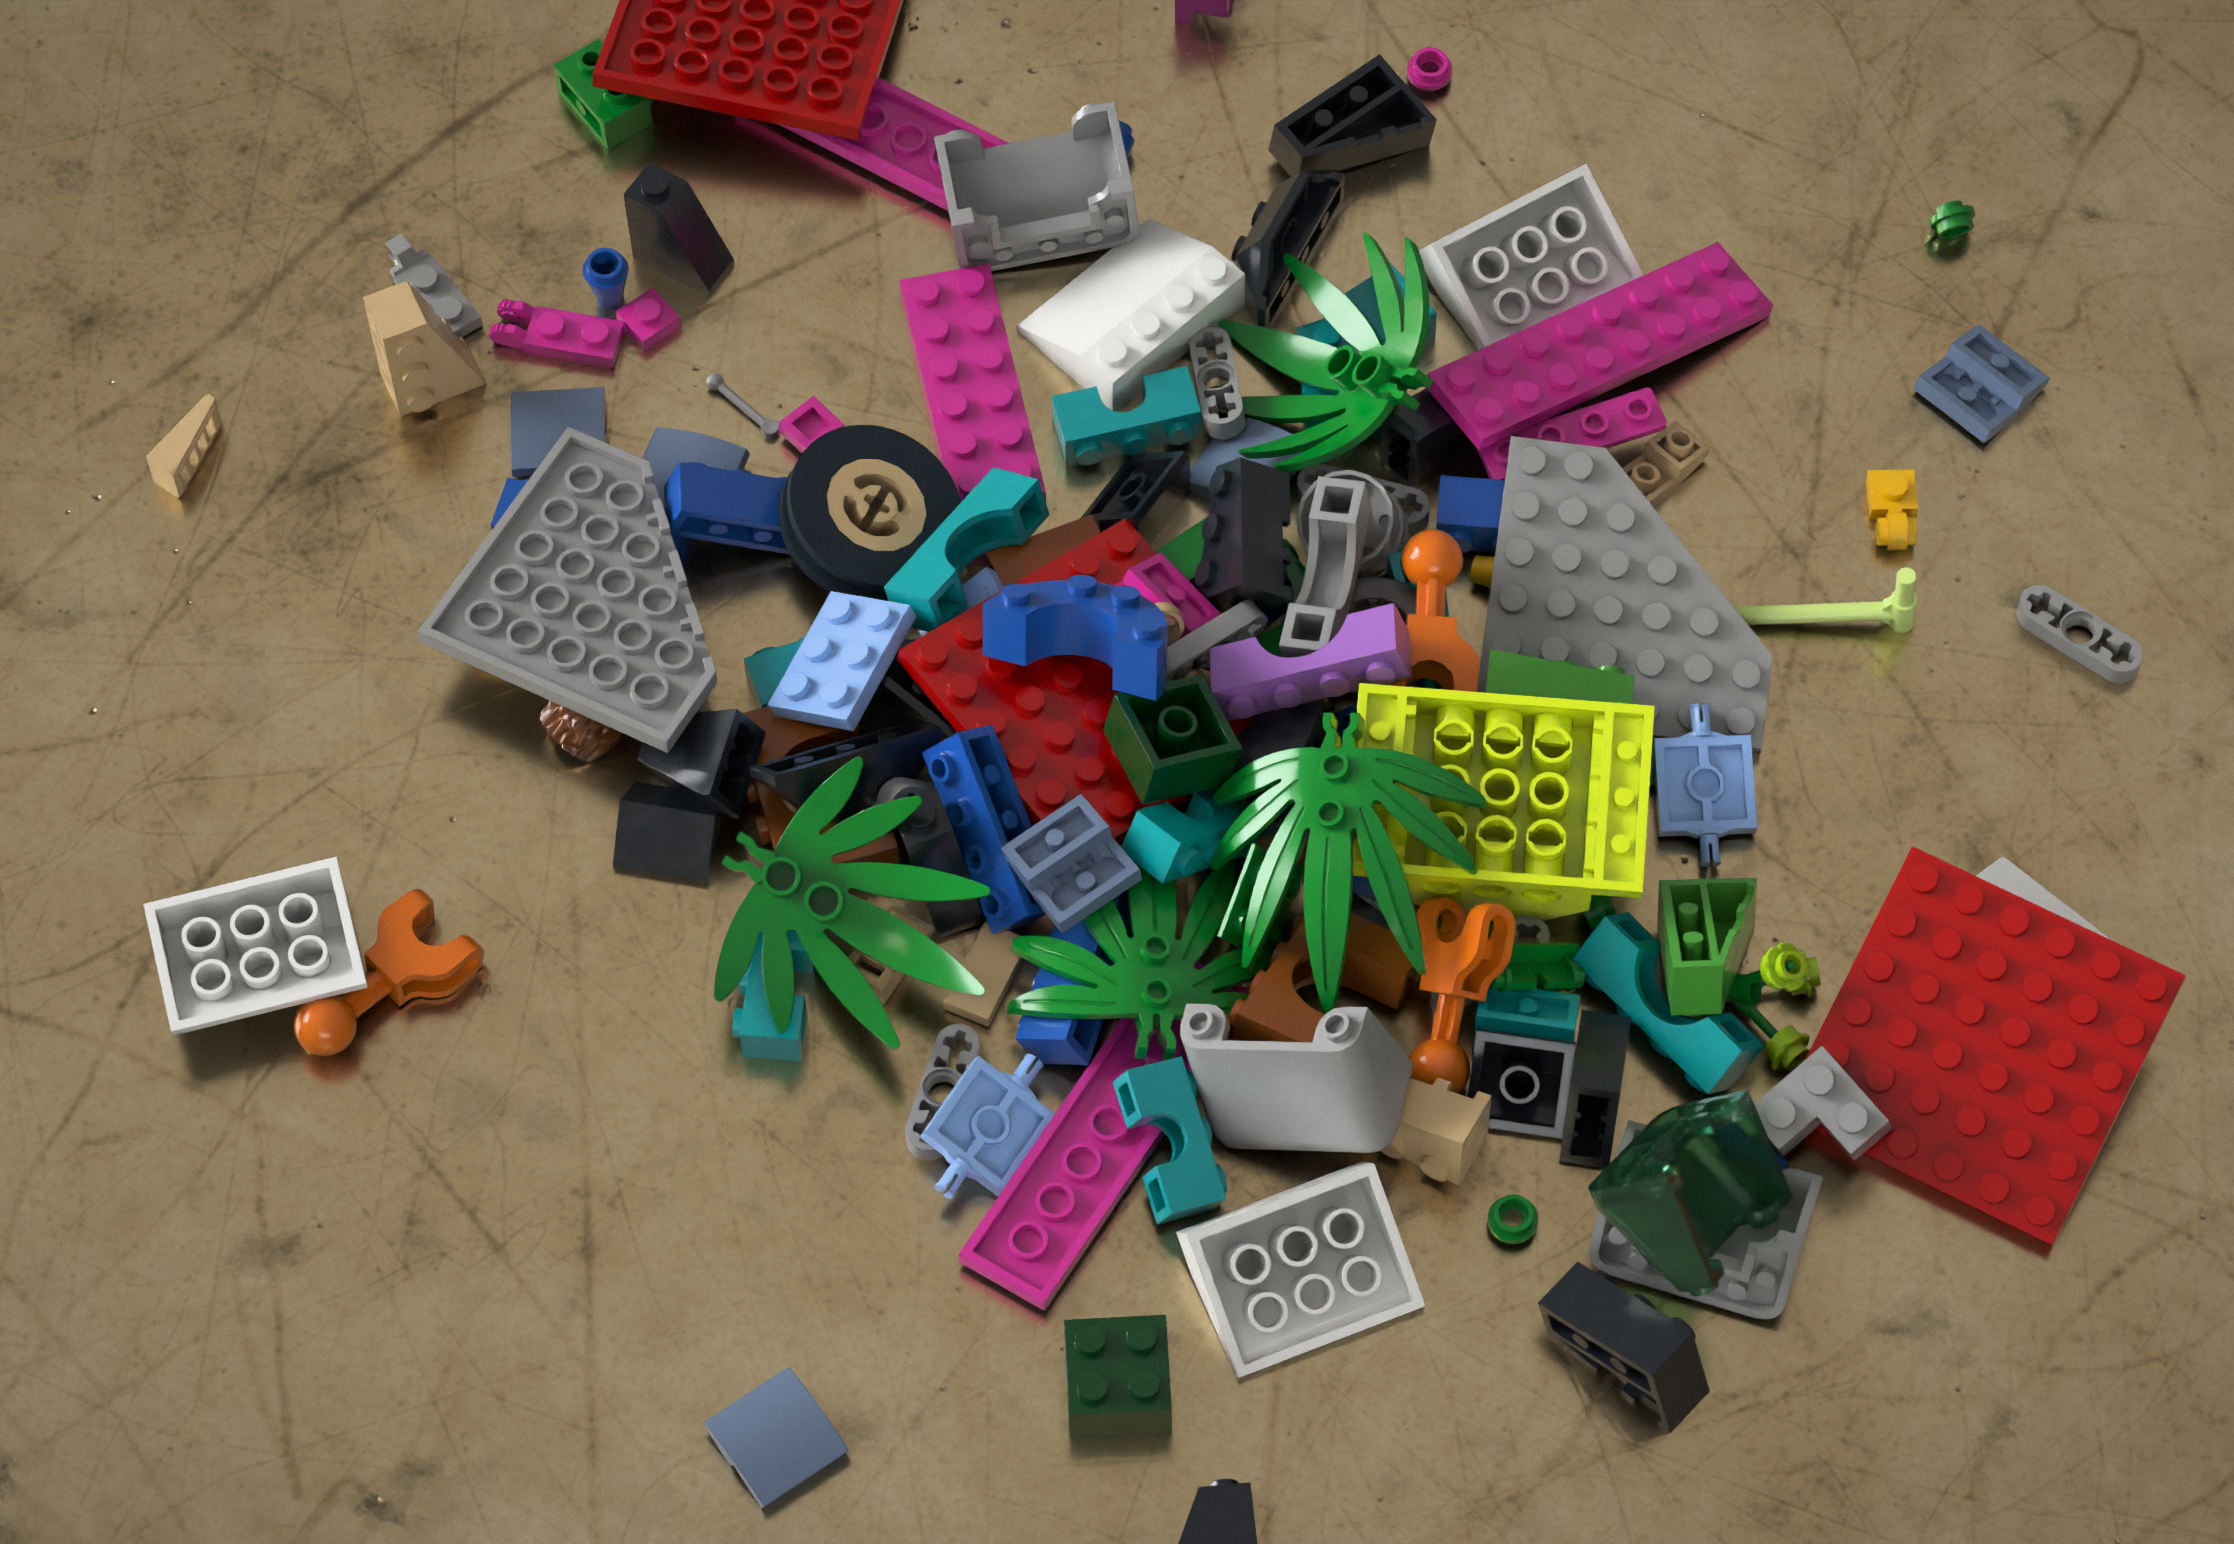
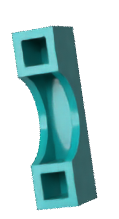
M993 467L884 586L888 601L907 604L913 609L917 617L911 627L931 632L960 615L968 606L959 579L963 569L976 557L989 550L1008 545H1023L1050 514L1039 480Z
M1629 912L1605 916L1572 959L1578 967L1583 968L1586 982L1595 989L1604 991L1617 1004L1616 1009L1621 1016L1631 1017L1630 1023L1638 1025L1651 1038L1650 1043L1658 1053L1667 1058H1672L1685 1071V1079L1694 1088L1707 1094L1731 1089L1765 1045L1731 1012L1708 1016L1702 1020L1692 1019L1685 1015L1671 1016L1669 1001L1661 989L1658 978V959L1662 944Z

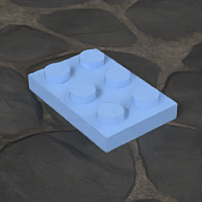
M831 591L767 704L775 717L854 731L917 617L911 606Z

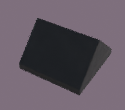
M1185 451L1130 455L1081 518L1092 515L1100 533L1126 519L1150 545L1190 494V456Z
M635 781L619 802L613 869L708 885L726 814L678 788Z
M1477 1028L1467 1097L1473 1099L1478 1091L1492 1096L1488 1128L1563 1139L1576 1042Z

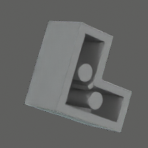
M1823 1046L1818 1048L1746 1111L1749 1119L1782 1156H1785L1821 1124L1855 1161L1892 1129L1889 1120Z

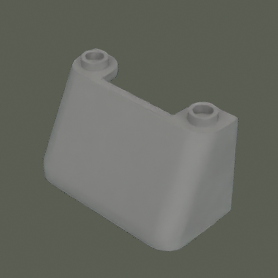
M1114 101L1102 104L1091 103L1083 106L1072 117V131L983 148L979 136L966 130H953L944 135L934 136L958 262L961 268L989 263L991 271L1118 247L1131 242L1137 237L1139 224L1134 189Z
M1186 1004L1180 1026V1036L1211 1132L1226 1147L1234 1149L1372 1153L1387 1147L1394 1139L1413 1063L1368 1007H1339L1327 1012L1320 1019L1316 1027L1313 1042L1227 1040L1230 1022L1227 1015L1218 1006L1211 1004Z
M1629 1120L1602 1191L1589 1246V1257L1592 1264L1598 1270H1602L1610 1276L1749 1317L1766 1320L1780 1315L1789 1297L1824 1176L1800 1169L1788 1168L1780 1170L1773 1175L1767 1193L1670 1165L1673 1145L1669 1137L1659 1129Z

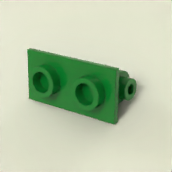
M1513 943L1510 962L1504 971L1492 981L1489 987L1496 988L1500 993H1506L1509 990L1536 989L1537 986H1543L1544 989H1564L1566 992H1573L1577 987H1582L1585 982L1583 968L1576 967L1572 960L1578 951L1579 944Z

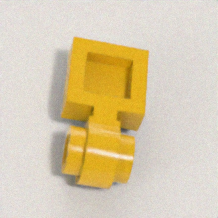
M1867 470L1866 490L1869 520H1876L1877 546H1886V550H1907L1908 545H1916L1918 499L1915 470Z

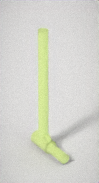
M1901 568L1897 572L1895 591L1890 597L1880 602L1733 607L1748 625L1882 621L1890 625L1895 632L1906 633L1915 625L1917 595L1914 592L1916 573L1911 568Z

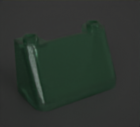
M1749 1090L1685 1103L1658 1114L1588 1187L1596 1208L1678 1291L1690 1292L1691 1296L1707 1294L1719 1286V1280L1724 1275L1725 1269L1721 1260L1710 1258L1739 1226L1750 1224L1751 1228L1759 1229L1773 1224L1780 1218L1778 1212L1793 1198Z

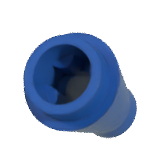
M599 248L593 251L583 265V276L594 293L597 304L602 309L609 311L618 309L624 302V289L629 270L626 259L612 248Z

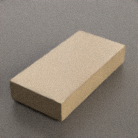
M984 922L962 966L985 988V994L983 996H975L949 990L943 1001L944 1010L989 1027L1024 959L1010 950L1013 939L1020 935L1008 930L992 934L988 923Z

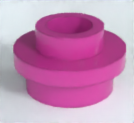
M1433 47L1423 48L1417 51L1409 60L1407 76L1409 81L1421 90H1438L1449 83L1452 77V64L1446 54L1440 49Z

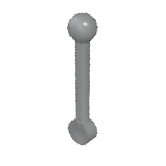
M711 373L707 376L706 385L708 388L721 392L761 427L763 437L773 439L778 436L779 423L777 420L772 418L765 419L724 384V378L721 374Z

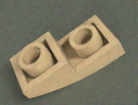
M1674 421L1665 430L1649 439L1645 443L1642 455L1622 469L1651 505L1655 507L1698 467L1709 454L1710 447L1677 421Z

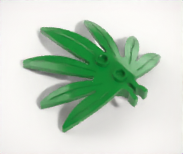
M1366 232L1363 234L1379 312L1386 336L1385 344L1365 314L1342 291L1290 254L1285 253L1283 256L1284 262L1317 309L1346 341L1361 352V355L1348 345L1336 348L1288 332L1229 320L1219 321L1220 328L1224 329L1235 341L1275 370L1310 387L1337 394L1242 397L1245 417L1258 421L1306 423L1330 420L1272 442L1240 449L1237 451L1246 459H1261L1303 452L1273 465L1278 470L1284 472L1301 470L1334 459L1359 445L1376 431L1389 416L1395 405L1403 404L1410 410H1417L1420 403L1407 393V389L1417 390L1419 387L1429 389L1433 383L1432 379L1417 369L1428 332L1429 292L1419 249L1408 237H1405V298L1403 303L1396 276L1387 257L1373 237ZM1226 404L1217 406L1218 411L1228 414Z
M1323 713V729L1327 734L1321 748H1293L1259 758L1231 776L1213 796L1215 804L1220 806L1250 797L1270 788L1253 801L1225 833L1210 860V866L1213 871L1220 869L1261 834L1291 803H1295L1277 831L1265 855L1253 888L1246 918L1242 949V966L1246 972L1252 970L1270 931L1295 870L1306 833L1310 831L1304 871V918L1312 972L1325 1014L1336 1008L1343 975L1352 906L1353 842L1357 836L1371 888L1388 926L1416 972L1420 975H1425L1427 972L1422 937L1411 892L1397 853L1374 810V805L1377 803L1382 804L1419 841L1443 858L1473 875L1478 873V869L1452 831L1426 805L1395 783L1448 802L1479 808H1486L1488 806L1484 796L1472 786L1434 763L1399 751L1380 748H1359L1358 741L1363 736L1365 721L1360 713H1350V724L1347 729L1343 730L1342 747L1341 738L1336 731L1338 727L1337 719L1333 713Z
M857 756L833 773L804 802L785 829L774 852L758 848L754 840L740 831L736 841L747 846L749 854L764 863L763 868H758L746 860L742 862L734 861L727 855L722 861L723 866L738 873L746 872L755 884L737 910L724 939L716 970L714 999L718 1002L724 1001L738 986L752 962L759 934L762 932V973L766 999L777 1031L785 1034L791 1021L795 994L794 964L787 934L790 930H794L816 970L840 1002L871 1033L895 1050L900 1047V1041L885 1009L856 966L825 935L826 929L831 930L848 944L876 961L920 981L975 996H983L985 988L956 959L927 936L889 912L849 894V889L887 898L921 902H950L978 899L989 896L991 890L984 884L961 876L918 866L873 862L833 863V856L858 849L885 836L906 821L922 805V799L917 795L888 801L861 811L835 825L824 834H820V831L830 824L844 808L858 783L864 761L860 756Z
M1232 860L1228 861L1217 871H1212L1203 882L1189 910L1181 940L1175 939L1177 909L1174 880L1161 883L1135 863L1141 871L1142 880L1127 889L1133 938L1128 937L1121 915L1113 900L1082 920L1090 934L1114 963L1112 966L1107 965L1090 951L1065 940L1046 936H1019L1014 938L1010 948L1012 952L1053 974L1082 985H1053L1024 993L1009 1002L1007 1014L1062 1019L1132 1018L1139 1034L1135 1048V1058L1145 1059L1153 1030H1157V1042L1161 1044L1164 1050L1163 1060L1172 1059L1176 1051V1038L1170 1028L1173 1019L1182 1020L1186 1004L1215 1005L1229 1018L1236 1001L1239 998L1246 1000L1249 995L1238 992H1217L1250 982L1260 969L1267 971L1270 968V960L1275 949L1267 947L1261 948L1250 972H1246L1242 966L1243 948L1230 951L1216 958L1201 970H1197L1194 967L1212 942L1227 911L1235 878V863Z

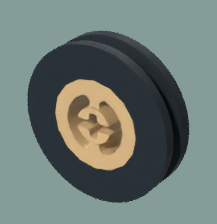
M851 425L827 432L804 450L782 487L778 504V520L783 541L791 557L799 568L817 585L828 592L833 591L888 601L884 586L956 509L961 500L955 483L947 469L924 445L893 429L875 425ZM878 497L883 502L871 520V524L863 532L858 526L865 517L874 498Z

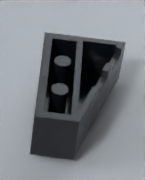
M1379 54L1276 123L1273 128L1268 151L1291 177L1300 171H1341L1429 146L1437 119Z
M1242 457L1217 466L1209 485V491L1212 495L1209 515L1202 528V537L1205 541L1202 559L1195 572L1197 590L1216 609L1227 611L1248 599L1252 600L1261 611L1292 601V587L1284 585L1283 564L1288 565L1291 563V549L1283 547L1282 527L1290 525L1289 473Z
M1577 1261L1538 1302L1547 1332L1595 1372L1603 1366L1626 1384L1621 1389V1393L1629 1400L1634 1402L1641 1396L1660 1413L1661 1418L1658 1420V1423L1671 1433L1710 1392L1695 1342L1696 1335L1692 1328L1678 1317L1670 1319L1657 1311L1655 1306L1643 1295L1638 1293L1631 1295L1621 1289L1614 1279L1604 1271L1596 1270L1594 1272Z

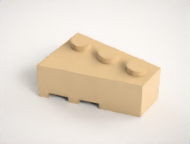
M408 281L363 297L380 374L400 417L411 412L427 410L435 403L487 384L468 343L462 336L458 337L452 331L449 323L444 318L440 319L434 313L432 306Z
M1437 1077L1434 1084L1430 1085L1410 1078L1396 1135L1392 1142L1380 1151L1394 1159H1401L1403 1157L1420 1166V1169L1434 1180L1441 1182L1448 1180L1459 1186L1487 1140L1492 1096L1478 1091L1472 1099L1451 1092L1450 1090L1453 1086L1450 1081Z

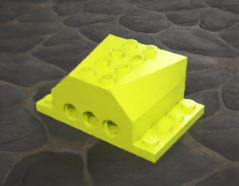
M1359 683L1357 713H1360L1365 721L1363 736L1358 741L1359 748L1394 750L1427 760L1468 783L1482 794L1488 803L1486 808L1457 804L1419 793L1399 783H1395L1426 805L1452 831L1476 865L1478 873L1474 875L1451 863L1419 841L1382 804L1377 803L1374 805V810L1382 822L1403 868L1413 903L1420 906L1423 901L1434 896L1448 897L1462 906L1466 916L1476 905L1498 903L1506 906L1512 912L1514 918L1535 916L1544 921L1589 911L1592 895L1642 899L1655 706ZM1357 836L1353 842V876L1368 877Z

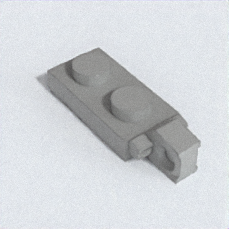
M402 234L385 242L390 252L388 255L389 259L395 265L389 269L395 285L408 281L432 306L434 313L440 319L444 318L449 323L452 331L458 337H464L483 326L479 313L432 255L430 256L425 249L416 253L412 245Z

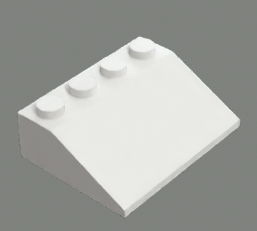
M1587 164L1419 250L1425 272L1437 295L1478 350L1643 276Z
M1148 218L1139 226V233L1134 240L1125 245L1110 249L1018 324L1017 331L1084 389L1097 386L1103 404L1109 409L1117 411L1142 390V376L1167 370L1190 351L1189 340L1195 333L1205 327H1219L1218 323L1220 320H1227L1245 305V273L1213 246Z
M337 857L144 904L172 1036L368 988Z
M1356 1163L1176 1232L1193 1281L1237 1378L1425 1307L1374 1163Z

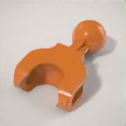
M1428 529L1418 532L1406 543L1401 558L1404 574L1417 587L1416 614H1408L1406 626L1410 633L1412 677L1395 681L1388 685L1407 686L1413 680L1426 678L1438 682L1444 690L1477 692L1479 658L1474 649L1459 636L1456 624L1457 618L1445 617L1446 587L1458 578L1462 570V550L1458 542L1444 531Z
M414 889L381 912L377 925L378 938L376 943L364 953L367 969L365 977L368 988L300 1004L293 1019L295 1037L299 1044L312 1054L319 1056L335 1055L346 1049L354 1039L357 1030L356 1018L384 996L388 995L400 1007L414 997L440 998L454 993L481 968L484 958L483 947L473 938L466 935H460L441 946L427 945L418 940L433 923L435 914L433 899L423 890Z
M1434 896L1423 901L1417 912L1427 968L1426 974L1421 975L1419 990L1439 995L1431 1038L1417 1045L1409 1056L1413 1063L1410 1078L1433 1085L1438 1077L1450 1081L1453 1086L1450 1091L1459 1094L1467 1085L1470 1077L1468 1056L1463 1048L1457 1044L1465 999L1486 1002L1490 984L1504 971L1510 962L1516 929L1515 918L1506 906L1498 903L1476 905L1469 911L1466 918V912L1456 901L1448 897ZM1441 913L1443 916V923L1439 931V928L1437 926V919L1439 917V914ZM1493 919L1494 930L1492 935L1488 938L1490 921Z

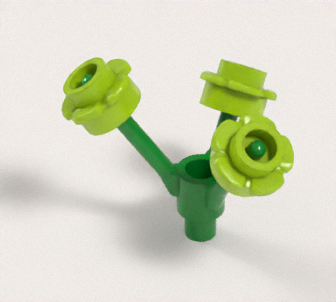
M1782 942L1777 945V948H1770L1762 957L1760 970L1748 974H1736L1726 1001L1734 1002L1735 1007L1746 1014L1770 1038L1764 1048V1054L1771 1060V1068L1777 1071L1785 1067L1787 1071H1792L1805 1060L1809 1049L1806 1047L1810 1040L1807 1033L1802 1035L1791 1025L1778 1032L1755 1008V1004L1758 1002L1761 989L1764 986L1768 985L1776 990L1785 989L1791 992L1792 996L1806 993L1807 998L1812 996V987L1821 986L1816 957L1806 958V953L1803 949H1799L1798 952L1793 944Z

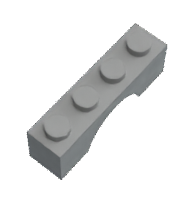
M1318 476L1309 514V549L1306 571L1295 603H1289L1279 644L1282 657H1300L1321 649L1337 635L1344 624L1347 614H1349L1372 513L1364 481Z

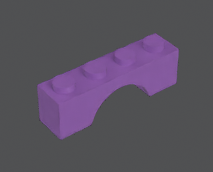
M1394 603L1347 614L1342 628L1328 644L1313 653L1300 657L1286 658L1273 655L1259 644L1256 637L1210 648L1211 691L1227 721L1246 719L1253 715L1282 708H1292L1299 704L1319 699L1342 696L1345 693L1359 690V683L1388 685L1392 682L1412 677L1410 633Z

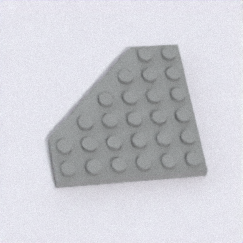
M571 427L566 428L418 630L419 641L429 647L666 753H669L717 684L716 669L706 645L700 619L689 592L684 569L673 542L670 526L661 498H659L649 461Z
M1511 436L1477 692L1485 693L1490 649L1552 661H1568L1579 666L1595 669L1598 666L1620 667L1625 669V674L1635 676L1632 704L1655 706L1653 739L1675 738L1692 732L1689 706L1699 703L1700 712L1702 703L1710 705L1712 732L1714 731L1726 736L1751 735L1752 752L1761 753L1773 655L1606 448Z

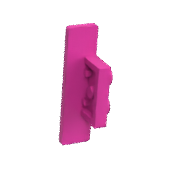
M1646 387L1542 421L1512 436L1608 449L1666 429L1667 420L1652 389ZM1511 436L1482 450L1477 449L1490 479L1505 480Z

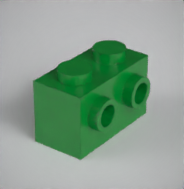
M598 38L554 64L558 92L605 148L610 150L653 124L650 108L653 99L592 87L593 71L603 47V43Z

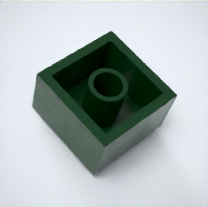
M1202 674L1167 682L1164 692L1157 701L1123 692L1114 694L1103 729L1142 805L1221 787L1233 776L1242 751L1237 737Z
M1166 1315L1064 1320L1070 1439L1172 1433Z

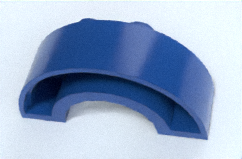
M1075 575L1068 580L1043 581L1026 585L1009 584L1002 588L1001 593L983 603V656L1025 667L1038 659L1054 655L1092 657L1107 663L1113 669L1112 690L1157 701L1165 690L1167 684V620L1162 611L1154 603L1141 596L1140 591L1135 587H1117L1099 583L1092 576Z

